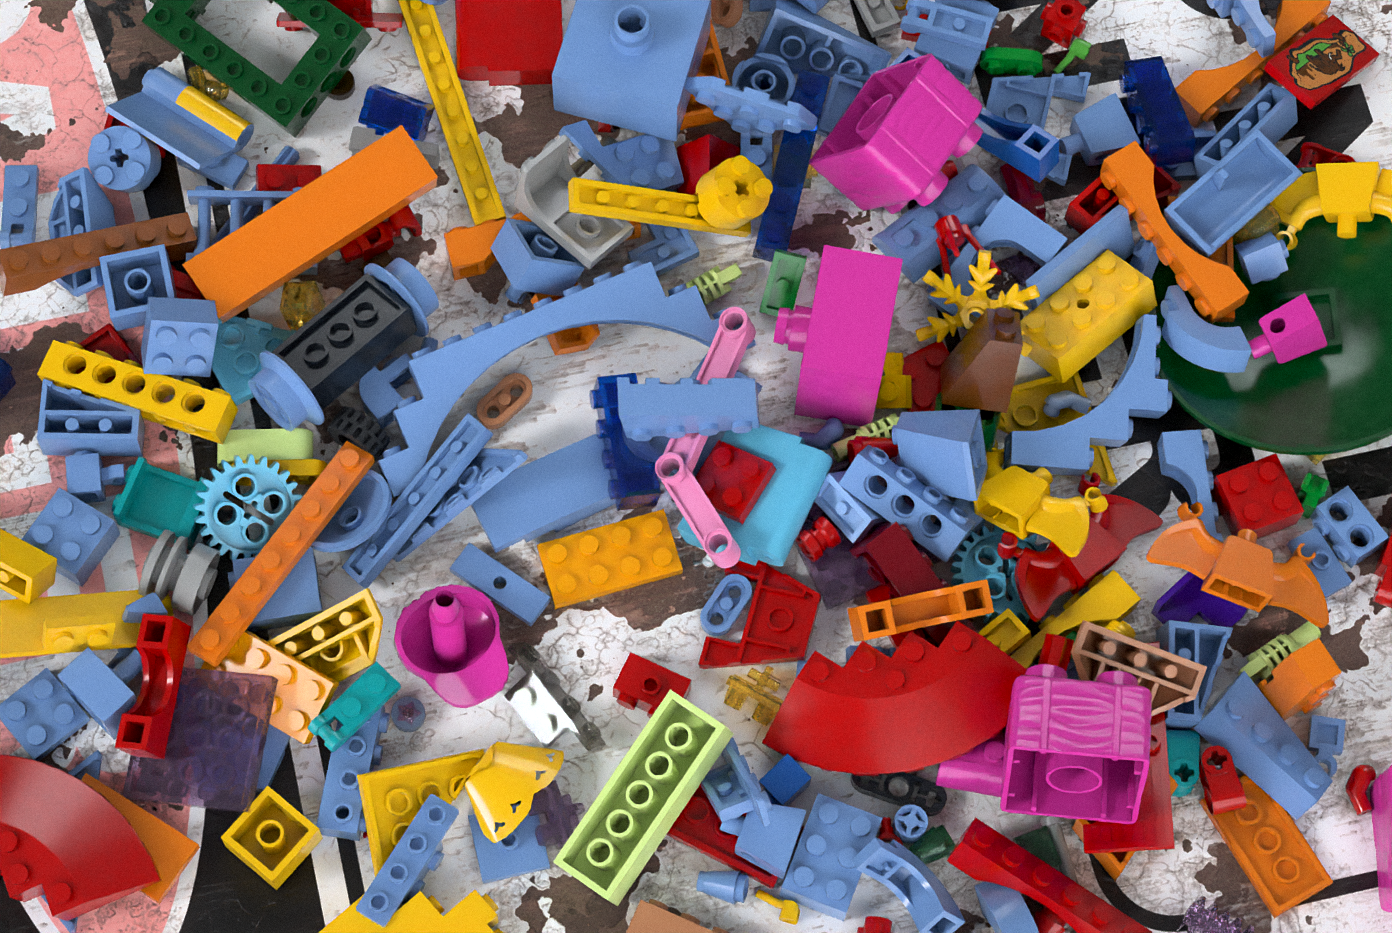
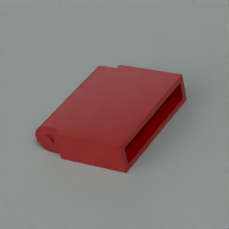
M455 0L457 76L460 79L466 81H489V86L552 84V73L563 42L561 0Z

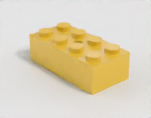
M1107 249L1020 320L1021 330L1025 331V334L1022 335V340L1033 347L1027 357L1062 383L1066 382L1130 329L1142 315L1148 314L1157 306L1153 281Z

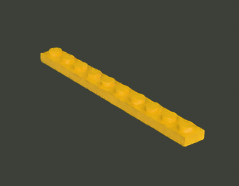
M397 0L474 226L481 225V223L489 219L504 220L506 219V214L434 6L419 0Z

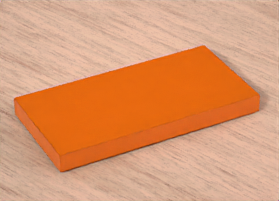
M85 773L81 780L104 795L131 823V827L152 855L162 881L141 889L139 892L160 905L200 848L199 844Z
M1244 774L1238 779H1240L1244 788L1246 808L1212 816L1208 811L1205 797L1199 803L1275 919L1330 886L1333 880L1289 813Z

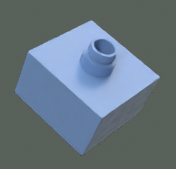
M576 0L552 73L554 110L677 141L691 93L685 89L688 77L697 76L710 34L711 0Z

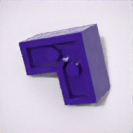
M1188 571L1157 600L1151 613L1163 625L1168 620L1190 622L1198 614L1208 625L1234 627L1246 615L1249 609L1202 591L1201 586L1204 580Z

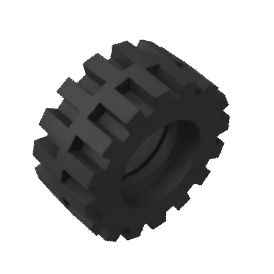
M342 407L327 427V432H329L330 437L334 438L337 444L343 446L348 441L373 455L375 462L390 443L389 435L386 434L387 432L384 429L380 428L377 422L372 421L371 417L363 415L361 411H356L353 407Z

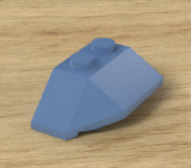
M82 167L59 179L57 186L59 191L53 201L48 221L50 239L116 226L114 207L88 168ZM101 266L84 269L55 280L76 297L104 284Z

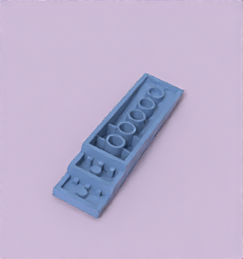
M622 423L513 470L470 506L495 553L522 540H525L527 543L552 530H555L557 533L662 482L655 472L656 461L637 450L641 441L627 438ZM670 472L669 477L674 476L675 473Z

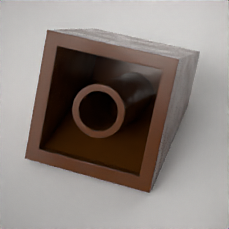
M986 308L940 367L942 404L1007 413L1023 347L1020 315L1018 312L1008 308Z

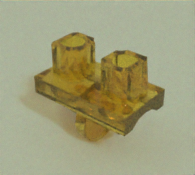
M768 665L763 673L751 668L747 677L757 682L756 685L736 674L730 675L726 682L729 688L723 703L741 711L748 696L755 699L759 703L751 718L768 726L777 715L784 701L764 690L767 687L777 692L781 683L771 678L774 668Z

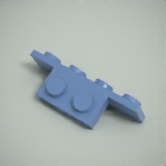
M732 737L721 753L727 764L710 770L700 785L721 822L738 818L742 814L754 810L763 826H768L771 823L767 812L772 810L769 797L765 790L761 792V787L755 773H750L746 758L743 754L740 755L737 744Z
M434 794L428 796L356 906L357 912L381 927H385L400 904L404 905L418 892L423 891L426 885L423 879L429 870L434 872L444 858L442 839L459 815L457 808Z

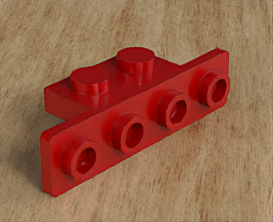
M327 0L363 26L365 30L366 28H378L381 32H394L397 28H402L404 18L402 13H373V0ZM279 12L276 20L277 27H284L286 31L303 30V27H307L298 19L295 21L291 19L286 12Z

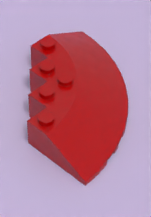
M956 621L938 648L909 631L891 658L862 641L843 668L819 652L814 651L795 678L762 744L783 756L788 753L799 763L803 762L829 772H845L857 776H879V774L909 773L924 770V767L947 760L951 761L973 751L974 747L990 738L993 739L1001 733V730L1007 726L1012 685L1017 677L1025 675L1027 669L988 639L959 621Z
M0 755V876H3L10 898L27 902L45 894L52 917L69 921L162 881L152 855L144 842L140 840L127 818L104 795L82 780L59 768L32 759Z

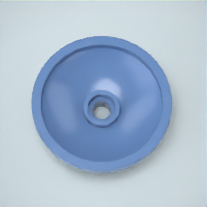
M369 469L310 547L321 552H340L352 549L371 538L382 526L391 508L392 494L385 479L379 473Z

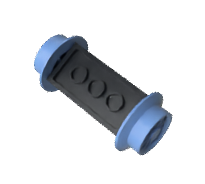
M395 258L385 268L369 263L364 268V276L272 352L263 351L259 354L262 370L248 381V385L259 405L279 426L291 432L305 420L315 425H321L324 422L323 409L412 334L418 337H425L429 333L426 318L439 308V301L429 282L408 261L402 258Z

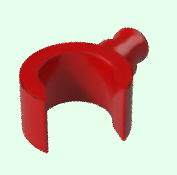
M882 817L880 835L877 838L884 842L895 840L903 845L901 839L893 833L891 817Z

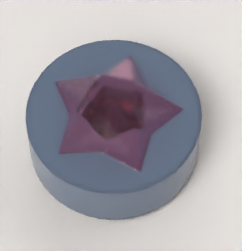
M403 697L393 705L391 717L394 725L400 731L414 732L424 724L426 713L421 701L414 697Z

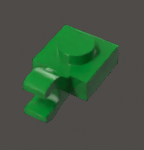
M1306 473L1297 495L1304 509L1302 516L1307 519L1314 512L1319 499L1325 496L1330 484L1328 480L1314 475L1312 478L1313 474Z

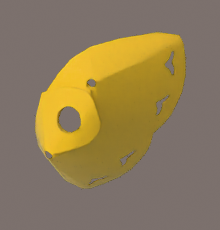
M500 741L489 746L479 763L468 774L464 784L475 817L483 834L489 840L496 843L504 839L523 821L531 809L534 793L547 787L560 770L564 758L562 750ZM555 753V755L552 756L553 761L550 762L546 754ZM545 770L546 772L541 774L540 778L536 780L535 771ZM521 801V804L516 807V812L513 813L510 804ZM495 822H505L503 827H499L498 831L494 832Z

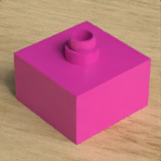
M824 245L812 308L796 305L795 310L784 307L779 308L773 342L780 345L788 344L789 351L803 353L794 415L826 421L830 418H838L842 424L859 427L873 421L903 259Z

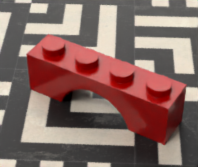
M145 613L142 616L136 644L142 660V685L133 707L121 715L115 748L132 756L163 760L165 757L191 626L174 616Z

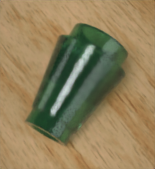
M942 824L937 828L932 826L908 850L927 865L950 856L955 843Z

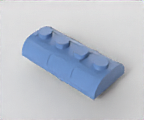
M1256 129L1165 208L1164 216L1171 229L1191 249L1208 258L1302 176L1303 173Z
M970 164L948 181L945 189L933 202L926 206L917 204L905 212L900 218L873 236L872 243L885 256L903 259L901 272L912 283H915L929 269L932 270L941 263L940 251L935 241L938 238L934 228L935 223L944 216L956 215L961 225L967 224L971 231L975 225L979 227L987 218L985 212L989 205L995 199L1000 201L1005 193L980 167ZM964 238V243H963L960 247H958V249H960L961 247H963L965 244L968 243V242L965 240L966 238ZM946 248L949 257L953 254V251Z

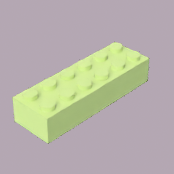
M669 690L553 863L618 906L734 734L725 725L672 690Z

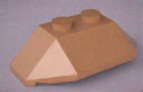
M1085 620L1081 623L1071 650L1080 680L1096 681L1098 675L1107 671H1123L1135 676L1138 680V686H1144L1151 691V716L1196 699L1207 666Z

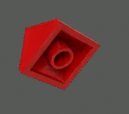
M711 134L677 147V156L684 178V183L677 189V193L698 196V193L695 194L699 179L723 161L739 156L740 148Z

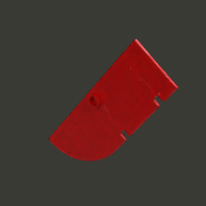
M1160 641L1146 643L1160 649ZM1165 711L1151 716L1150 764L1136 823L1122 824L1095 821L1093 824H1084V853L1175 849Z

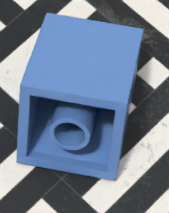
M980 409L901 412L897 425L892 427V441L894 445H898L899 449L896 464L899 467L911 470L917 480L925 486L937 489L942 495L977 501L988 469Z

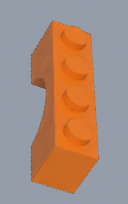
M984 579L847 608L854 642L994 613L988 581Z

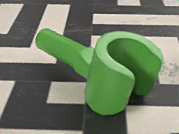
M1081 38L1075 39L1069 53L1055 67L1053 72L1060 74L1073 61L1075 56L1085 60L1090 51L1091 43Z

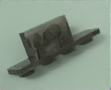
M526 642L512 643L507 649L526 672V675L504 696L544 747L551 746L570 728L587 751L602 749L606 743L601 738L600 729L593 722L588 721L581 713V706L578 701L572 696L567 695L562 689L558 676L550 669H547L540 661L539 652Z

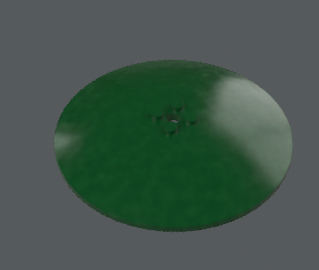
M1314 167L1298 168L1303 174L1316 171ZM1265 207L1233 235L1234 272L1248 289V297L1242 306L1235 309L1234 322H1214L1212 325L1220 327L1240 326L1247 341H1250L1263 334L1259 324L1260 318L1305 293L1319 319L1328 346L1282 364H1278L1273 352L1255 360L1252 354H1250L1245 372L1227 373L1206 369L1186 360L1168 345L1161 334L1160 342L1156 345V357L1160 359L1158 377L1159 379L1168 380V390L1172 391V397L1191 416L1217 434L1242 445L1278 454L1325 455L1345 452L1367 446L1392 435V222L1388 217L1374 214V219L1370 222H1357V236L1349 239L1337 236L1338 223L1327 222L1324 215L1313 217L1304 224L1301 231H1297L1295 234L1298 240L1297 246L1293 250H1288L1289 257L1285 258L1289 270L1280 273L1273 280L1260 281L1252 285L1242 271L1234 245L1269 231L1276 236L1278 232L1286 231L1288 228L1279 222L1268 208ZM1285 236L1283 238L1286 247L1290 241L1288 236ZM1159 260L1151 278L1157 306L1148 314L1157 315V326H1160L1162 331L1165 319L1161 314V302L1165 298L1168 286L1178 285L1175 279L1176 274L1170 266H1165ZM1188 290L1184 291L1193 311L1199 316L1194 304V298Z

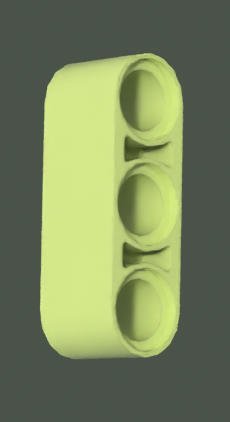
M284 428L229 430L223 445L217 443V467L223 470L221 464L223 459L231 466L234 463V455H238L242 461L246 460L248 454H252L255 460H259L261 456L267 457V460L313 459V432L303 428H295L291 432Z

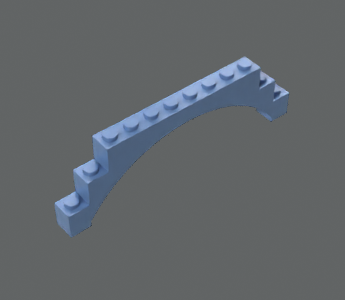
M637 260L623 266L624 273L612 277L611 272L605 273L593 279L595 285L582 289L581 284L563 291L564 297L554 302L551 297L542 299L533 304L534 310L522 314L521 309L504 315V322L492 327L491 322H487L473 328L474 335L462 339L461 335L458 334L442 341L444 347L433 352L430 347L411 354L413 360L409 361L407 365L422 399L417 401L415 396L402 400L396 403L399 409L394 410L392 413L407 449L402 450L400 445L382 452L383 459L377 462L385 481L390 487L392 498L400 496L425 466L429 450L437 432L456 401L489 367L516 349L538 338L566 329L592 324L617 323L643 325L671 331L696 340L710 348L719 328L720 315L726 309L712 314L714 320L711 321L696 285L687 288L685 283L668 290L669 296L666 297L651 261L642 265L641 260ZM742 324L736 325L732 330L740 328ZM754 339L750 344H748L746 350L756 345Z

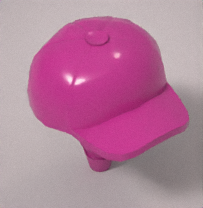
M453 584L442 587L437 586L435 589L425 591L418 600H413L408 607L402 609V613L396 623L394 645L398 658L409 672L425 680L445 702L453 707L468 708L492 698L504 688L508 681L509 666L506 652L500 639L499 615L493 603L483 593L467 586Z

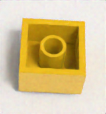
M267 786L221 836V839L226 848L277 890L319 844L323 837L318 827Z

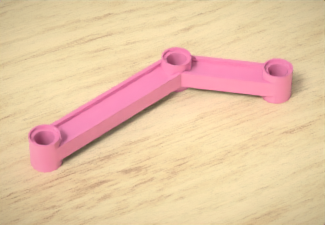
M730 307L720 315L719 328L696 378L701 384H708V380L711 378H734L746 348L753 341L756 334L754 325L742 308ZM742 324L740 328L732 330L736 325ZM689 433L681 438H670L663 455L656 461L655 472L711 560L718 567H732L740 559V547L693 475V470L708 436H703L699 433ZM679 469L674 476L669 477L671 471ZM728 544L724 551L716 553L720 545Z

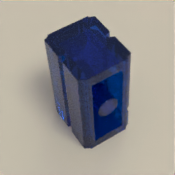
M375 84L367 89L358 123L366 125V128L376 129V134L381 136L402 125L412 140L423 142L426 138L435 105Z

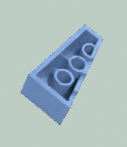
M617 377L619 418L626 437L632 438L635 441H647L652 436L664 435L667 438L676 439L684 437L685 434L689 433L712 436L718 434L719 431L732 430L735 433H747L752 428H760L758 390L755 378H711L708 380V384H701L699 380L693 378H680L675 384L660 382V378H646L645 384H630L629 377Z
M1245 671L1220 694L1204 714L1201 722L1193 728L1211 745H1218L1227 749L1232 756L1234 765L1296 820L1319 801L1333 782Z

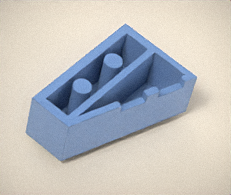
M43 379L37 440L43 455L74 456V453L86 450L99 453L100 456L143 457L145 425L139 409L102 397L100 399L82 394L80 390L74 388L69 390L54 385L52 381Z
M1168 620L1156 631V641H1160V649L1207 666L1196 699L1184 702L1165 711L1166 729L1190 730L1201 722L1214 685L1212 682L1218 666L1221 665L1222 654L1227 640L1231 636L1232 627Z

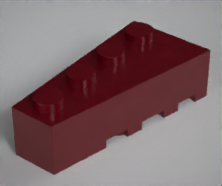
M897 521L878 527L849 550L855 559H858L860 556L865 559L869 567L867 573L875 583L878 581L890 589L888 591L889 599L950 586L944 579H939L932 570L934 565L931 559L924 552L921 551L919 553L912 543L914 538L911 532L903 524L899 526ZM973 617L957 620L965 626L969 627L970 629L976 631L975 627L972 625V622L974 621ZM956 621L915 629V631L921 638L938 648Z

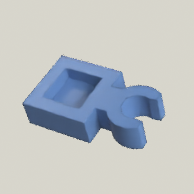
M1312 715L1309 718L1308 751L1316 752L1314 758L1318 763L1327 765L1328 776L1332 778L1337 771V762L1333 755L1340 756L1343 753L1346 720Z

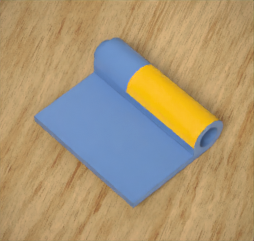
M161 66L146 72L142 79L143 88L141 92L107 105L105 112L198 170L242 150L254 132V125Z

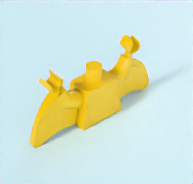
M1379 162L1316 164V171L1302 174L1266 206L1279 222L1288 227L1286 231L1278 232L1275 237L1277 240L1288 236L1290 241L1287 249L1293 250L1298 243L1295 235L1296 232L1301 231L1309 219L1324 215L1329 223H1338L1337 236L1347 239L1357 236V222H1370L1374 219V214L1384 215L1392 222V170L1381 169Z
M995 440V445L991 452H987L988 469L978 500L973 501L974 513L1022 540L1031 532L1042 535L1055 543L1067 556L1076 557L1083 549L1089 536L1090 522L1087 507L1089 506L1090 510L1095 513L1104 511L1108 507L1106 497L1102 496L1100 489L1097 487L1088 488L1084 498L1076 496L1063 499L1050 496V484L1053 482L1051 473L1044 467H1039L1032 474L1018 466H1010L1004 470L1002 468L1004 448L998 449V442Z

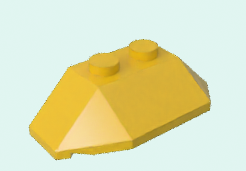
M366 588L268 642L339 683L372 666L376 662L383 616L370 588Z

